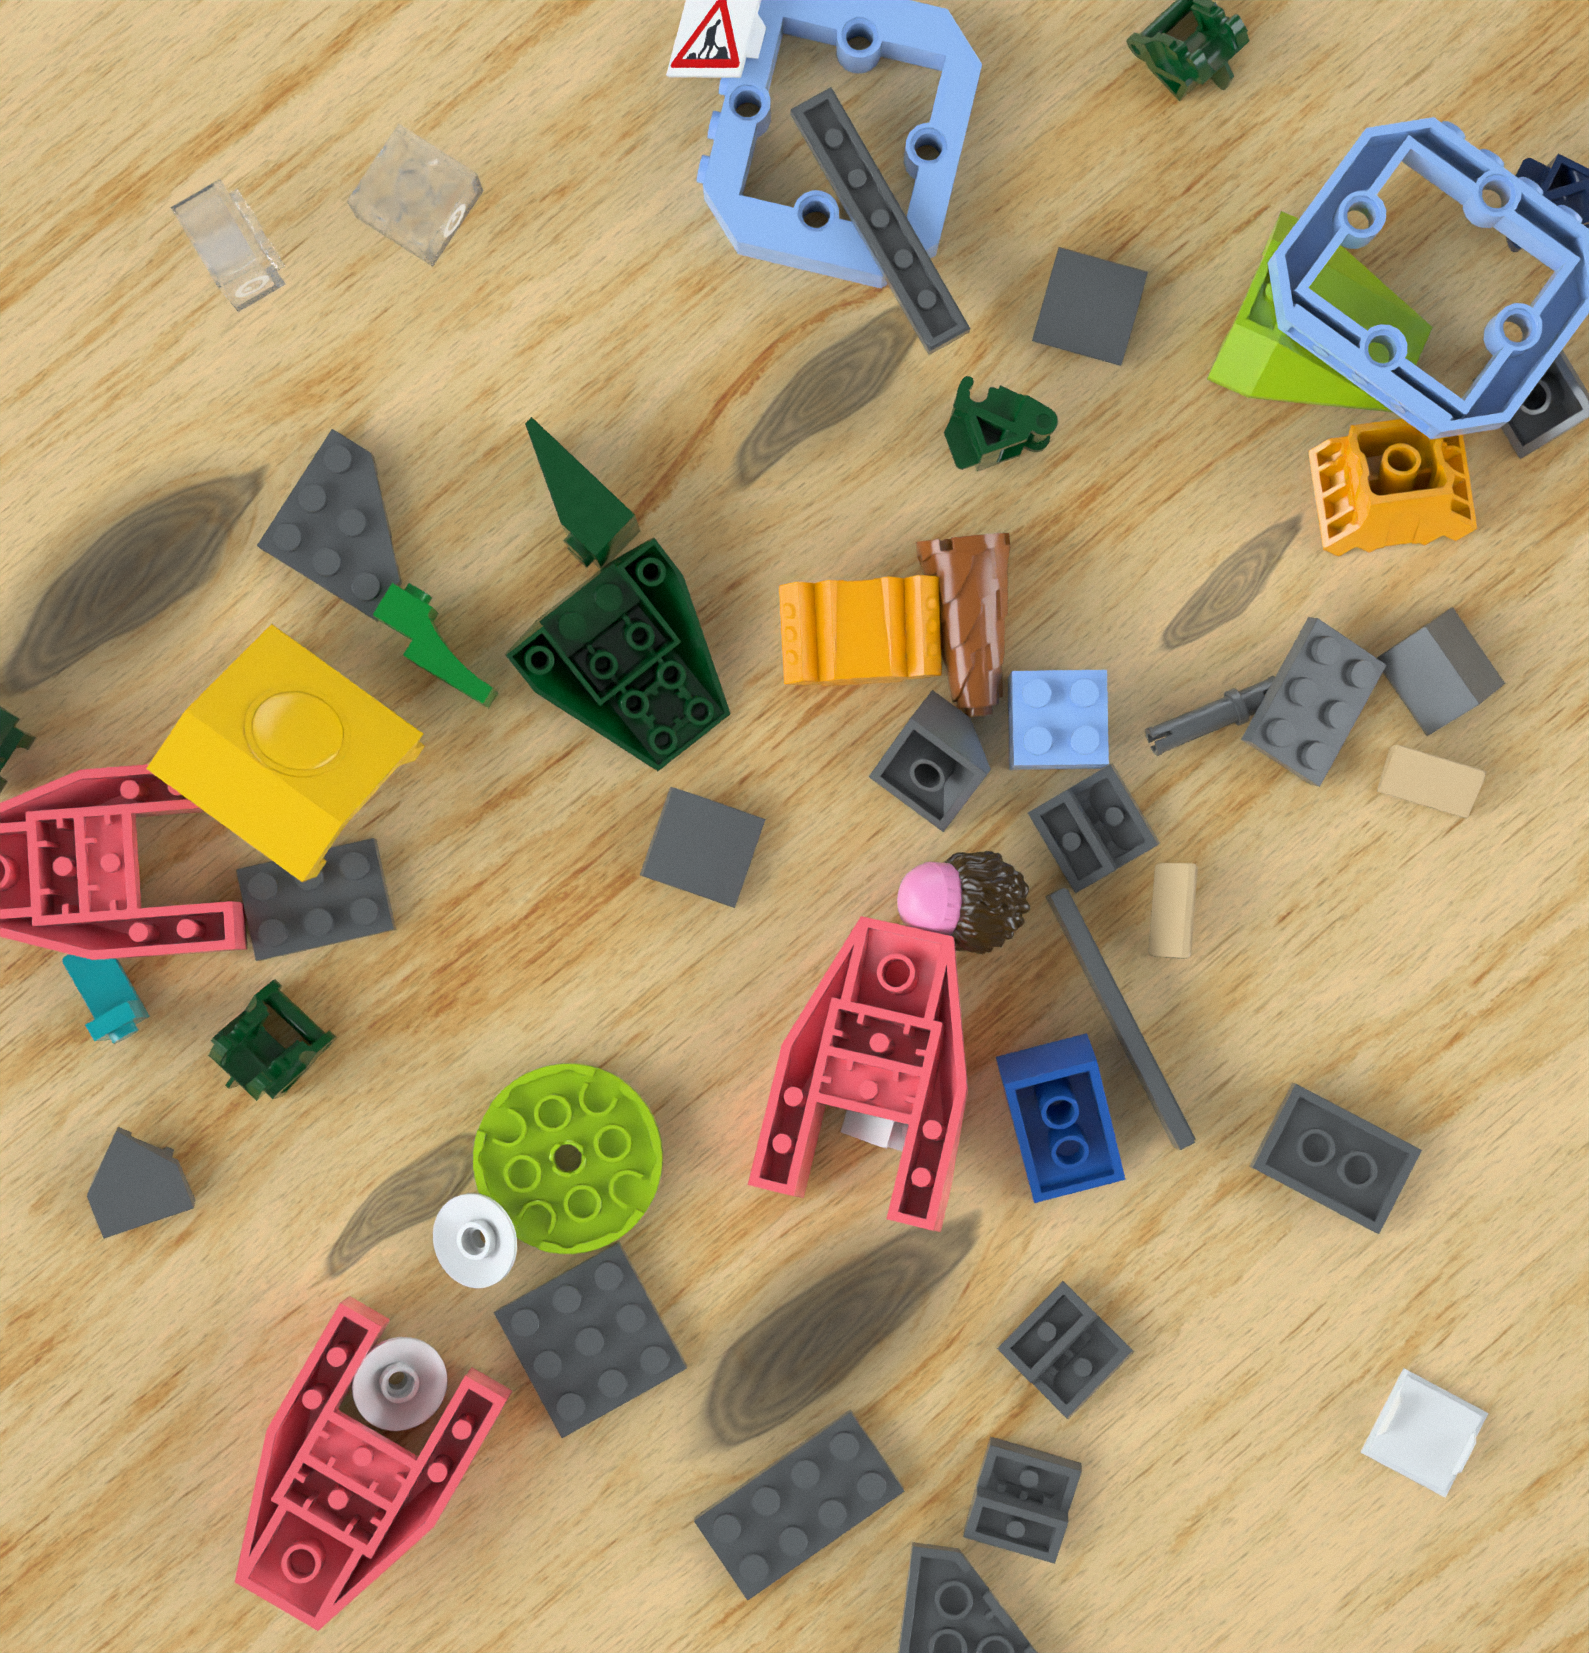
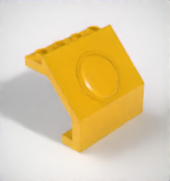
M271 624L184 711L146 769L298 880L305 882L317 877L327 862L323 857L338 835L399 766L417 759L425 747L424 744L419 742L424 734Z

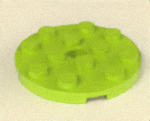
M561 1063L541 1067L522 1075L506 1086L495 1097L485 1113L477 1130L473 1148L474 1178L479 1194L490 1197L503 1207L514 1225L516 1237L519 1240L539 1248L538 1250L557 1254H577L593 1251L609 1245L630 1231L639 1222L652 1203L660 1183L663 1167V1147L659 1128L654 1115L643 1098L633 1087L618 1076L598 1067L578 1063ZM562 1145H573L581 1152L582 1161L578 1169L568 1172L558 1167L555 1155L558 1148Z

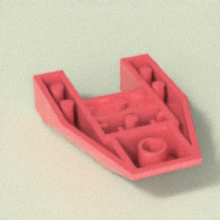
M149 764L80 769L0 803V937L91 960L247 950L245 909L242 902L227 901L141 908L136 818L205 812L146 768Z
M863 916L859 918L781 1045L748 1185L804 1198L826 1105L908 1124V1129L886 1219L941 1232L953 1181L968 1091L955 941L953 936Z
M351 1296L338 1305L266 1430L234 1581L317 1631L434 1528L513 1392L511 1389L472 1367L463 1378L419 1457L339 1411L341 1404L352 1387V1381L371 1348L377 1344L390 1321L389 1318Z

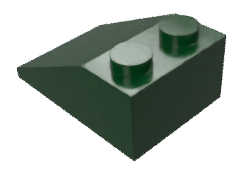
M531 417L525 425L560 523L567 535L563 541L568 546L569 552L586 568L593 562L599 569H602L640 532L636 516Z

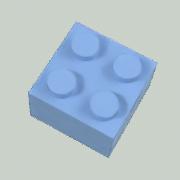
M1107 670L1012 671L1008 676L1009 770L1103 769L1109 764Z

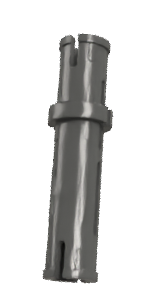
M1270 676L1268 679L1240 691L1235 688L1228 690L1224 693V697L1154 727L1146 728L1145 734L1148 743L1155 741V745L1150 747L1156 756H1160L1168 750L1235 723L1240 726L1247 723L1249 716L1256 713L1275 676Z

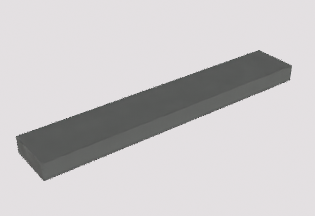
M832 87L790 109L791 117L928 355L970 333L971 328Z
M1064 887L1045 896L1173 1147L1182 1150L1194 1144L1196 1138L1070 892Z

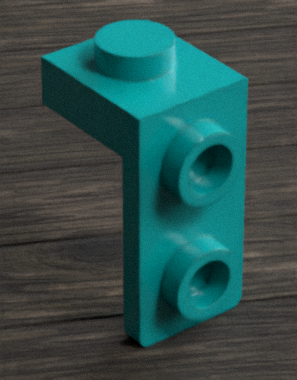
M71 954L63 957L62 962L94 1017V1020L85 1024L94 1041L111 1040L113 1044H116L139 1031L136 1024L150 1016L118 959L91 960Z

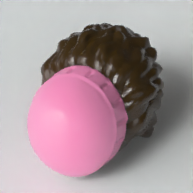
M992 851L960 852L953 854L943 863L925 862L909 871L899 886L897 897L898 912L901 920L908 927L953 936L955 951H968L983 955L986 952H992L994 947H1002L1005 940L1012 939L1018 928L1023 926L1025 920L1022 914L1030 911V905L1026 901L1029 886L1024 881V876L1021 872L1015 871L1011 864L1004 862L1000 853Z

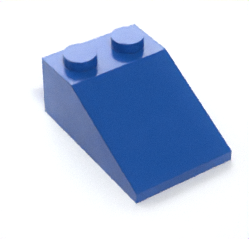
M1087 1033L996 1057L1034 1203L1126 1180L1097 1059Z

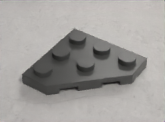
M331 429L257 546L378 622V619L373 616L374 611L391 584L394 583L400 587L402 580L392 544V535L385 503L382 499L375 458L366 449Z
M912 1542L898 1653H1038L959 1548Z

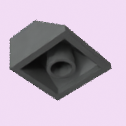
M932 690L911 716L871 772L869 778L944 832L990 772L991 768L971 718Z

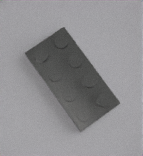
M850 1409L694 1517V1522L748 1601L905 1491Z

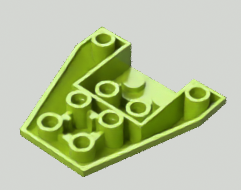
M1281 211L1262 252L1263 257L1235 321L1223 340L1207 380L1248 398L1393 412L1278 329L1268 262L1299 220ZM1339 245L1309 286V289L1367 331L1371 327L1380 324L1391 325L1397 328L1404 335L1407 342V355L1405 358L1416 365L1433 327L1343 246ZM1376 342L1369 344L1368 352L1370 357L1378 363H1387L1389 360L1387 348L1383 344Z

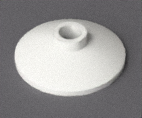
M467 1193L449 1200L439 1211L433 1227V1245L439 1263L446 1273L458 1283L471 1288H485L501 1281L511 1270L517 1254L515 1228L503 1207L485 1195ZM480 1231L485 1237V1243L481 1240Z
M411 1337L391 1338L375 1345L367 1354L352 1381L353 1399L360 1414L372 1425L390 1431L407 1430L422 1424L437 1411L446 1393L447 1371L437 1351L424 1341ZM403 1372L404 1379L399 1384L393 1385L389 1383V1378L393 1373Z

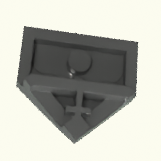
M117 1127L87 1193L88 1201L104 1239L194 1208L195 1197L179 1160L172 1157L174 1149L167 1146L161 1149L131 1136L132 1132Z

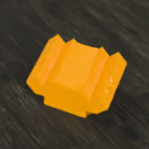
M1404 419L1351 425L1348 436L1329 438L1308 451L1323 550L1339 557L1355 547L1370 553L1385 546L1407 543H1420L1425 546L1442 535L1457 541L1477 529L1463 435L1430 439Z
M916 575L906 578L887 576L872 580H826L816 583L798 581L779 585L784 684L840 686L903 682V680L942 676L939 577Z

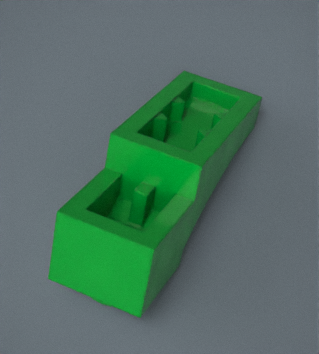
M392 583L374 611L373 616L383 624L412 640L403 656L489 709L498 692L468 670L449 649L434 623L439 613L432 606L428 605L432 597L410 583L407 584L404 590Z

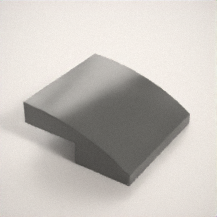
M1058 247L1032 341L1121 366L1148 271Z
M1113 763L1028 812L1075 894L1160 844Z
M670 787L640 876L735 908L765 819Z
M1064 1281L997 1348L1066 1419H1069L1134 1353Z
M990 1436L970 1504L963 1537L1055 1564L1069 1522L1068 1512L1082 1473L1081 1463Z

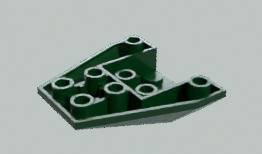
M654 537L605 565L538 618L505 653V656L535 693L656 771L661 770L731 714L684 576Z

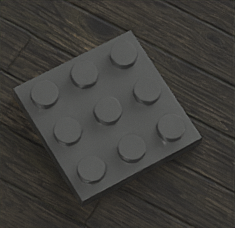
M620 1241L494 1312L561 1438L566 1437L687 1369L684 1358Z

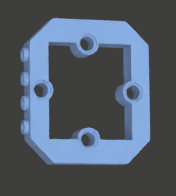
M761 0L758 14L766 26V31L759 58H746L741 78H721L719 94L724 95L725 98L721 112L713 111L708 139H713L714 142L710 156L702 155L697 174V183L703 184L704 200L739 255L882 288L887 285L885 278L852 221L839 219V207L836 200L830 194L819 190L806 192L797 199L794 207L743 196L757 138L767 131L771 122L769 89L783 34H788L836 46V56L840 65L852 73L862 74L871 71L878 64L881 57L942 71L930 123L917 125L910 131L906 139L904 151L906 171L912 178L916 179L907 219L930 259L937 254L982 63L946 8L912 0ZM854 37H864L871 45L867 49L856 50L851 48L847 42ZM753 103L760 110L755 116L743 117L736 112V109L741 104ZM923 145H930L939 152V156L933 160H924L916 154L915 150ZM820 212L828 218V222L822 227L812 228L803 219L808 213Z
M1434 117L1366 128L1268 262L1278 329L1430 439L1495 430L1509 422L1589 314V229L1581 224L1582 218L1579 214L1565 205L1556 206L1542 195L1543 190L1534 181L1526 177H1516L1504 168V162L1495 153L1487 149H1477L1465 140L1466 136L1459 127L1448 121L1440 122ZM1401 161L1462 204L1465 216L1472 224L1480 228H1495L1555 271L1530 306L1523 303L1511 304L1506 306L1487 323L1484 329L1483 340L1487 350L1493 356L1462 398L1405 358L1407 355V342L1404 335L1397 328L1391 325L1380 324L1371 327L1367 331L1309 289V286L1339 245L1348 249L1364 247L1382 229L1386 221V208L1377 194ZM1492 190L1496 192L1501 199V208L1488 206L1483 200L1482 191ZM1359 211L1367 217L1368 228L1364 230L1354 228L1348 221L1347 212ZM1504 322H1513L1520 327L1522 331L1521 342H1513L1505 336L1503 331ZM1370 343H1380L1387 348L1389 353L1387 363H1378L1370 357L1368 352Z

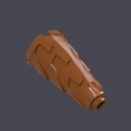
M1009 533L951 537L941 541L940 539L916 542L917 558L922 567L923 575L939 577L941 655L948 673L952 703L956 702L958 709L964 708L965 714L969 717L992 715V705H998L999 698L1003 697L1002 664L1005 653V617L1008 615V559L1011 548Z

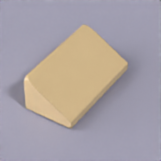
M1396 744L1389 748L1377 792L1467 819L1484 782L1486 771Z
M1160 863L1155 866L1149 955L1177 959H1188L1191 956L1198 866L1196 864Z

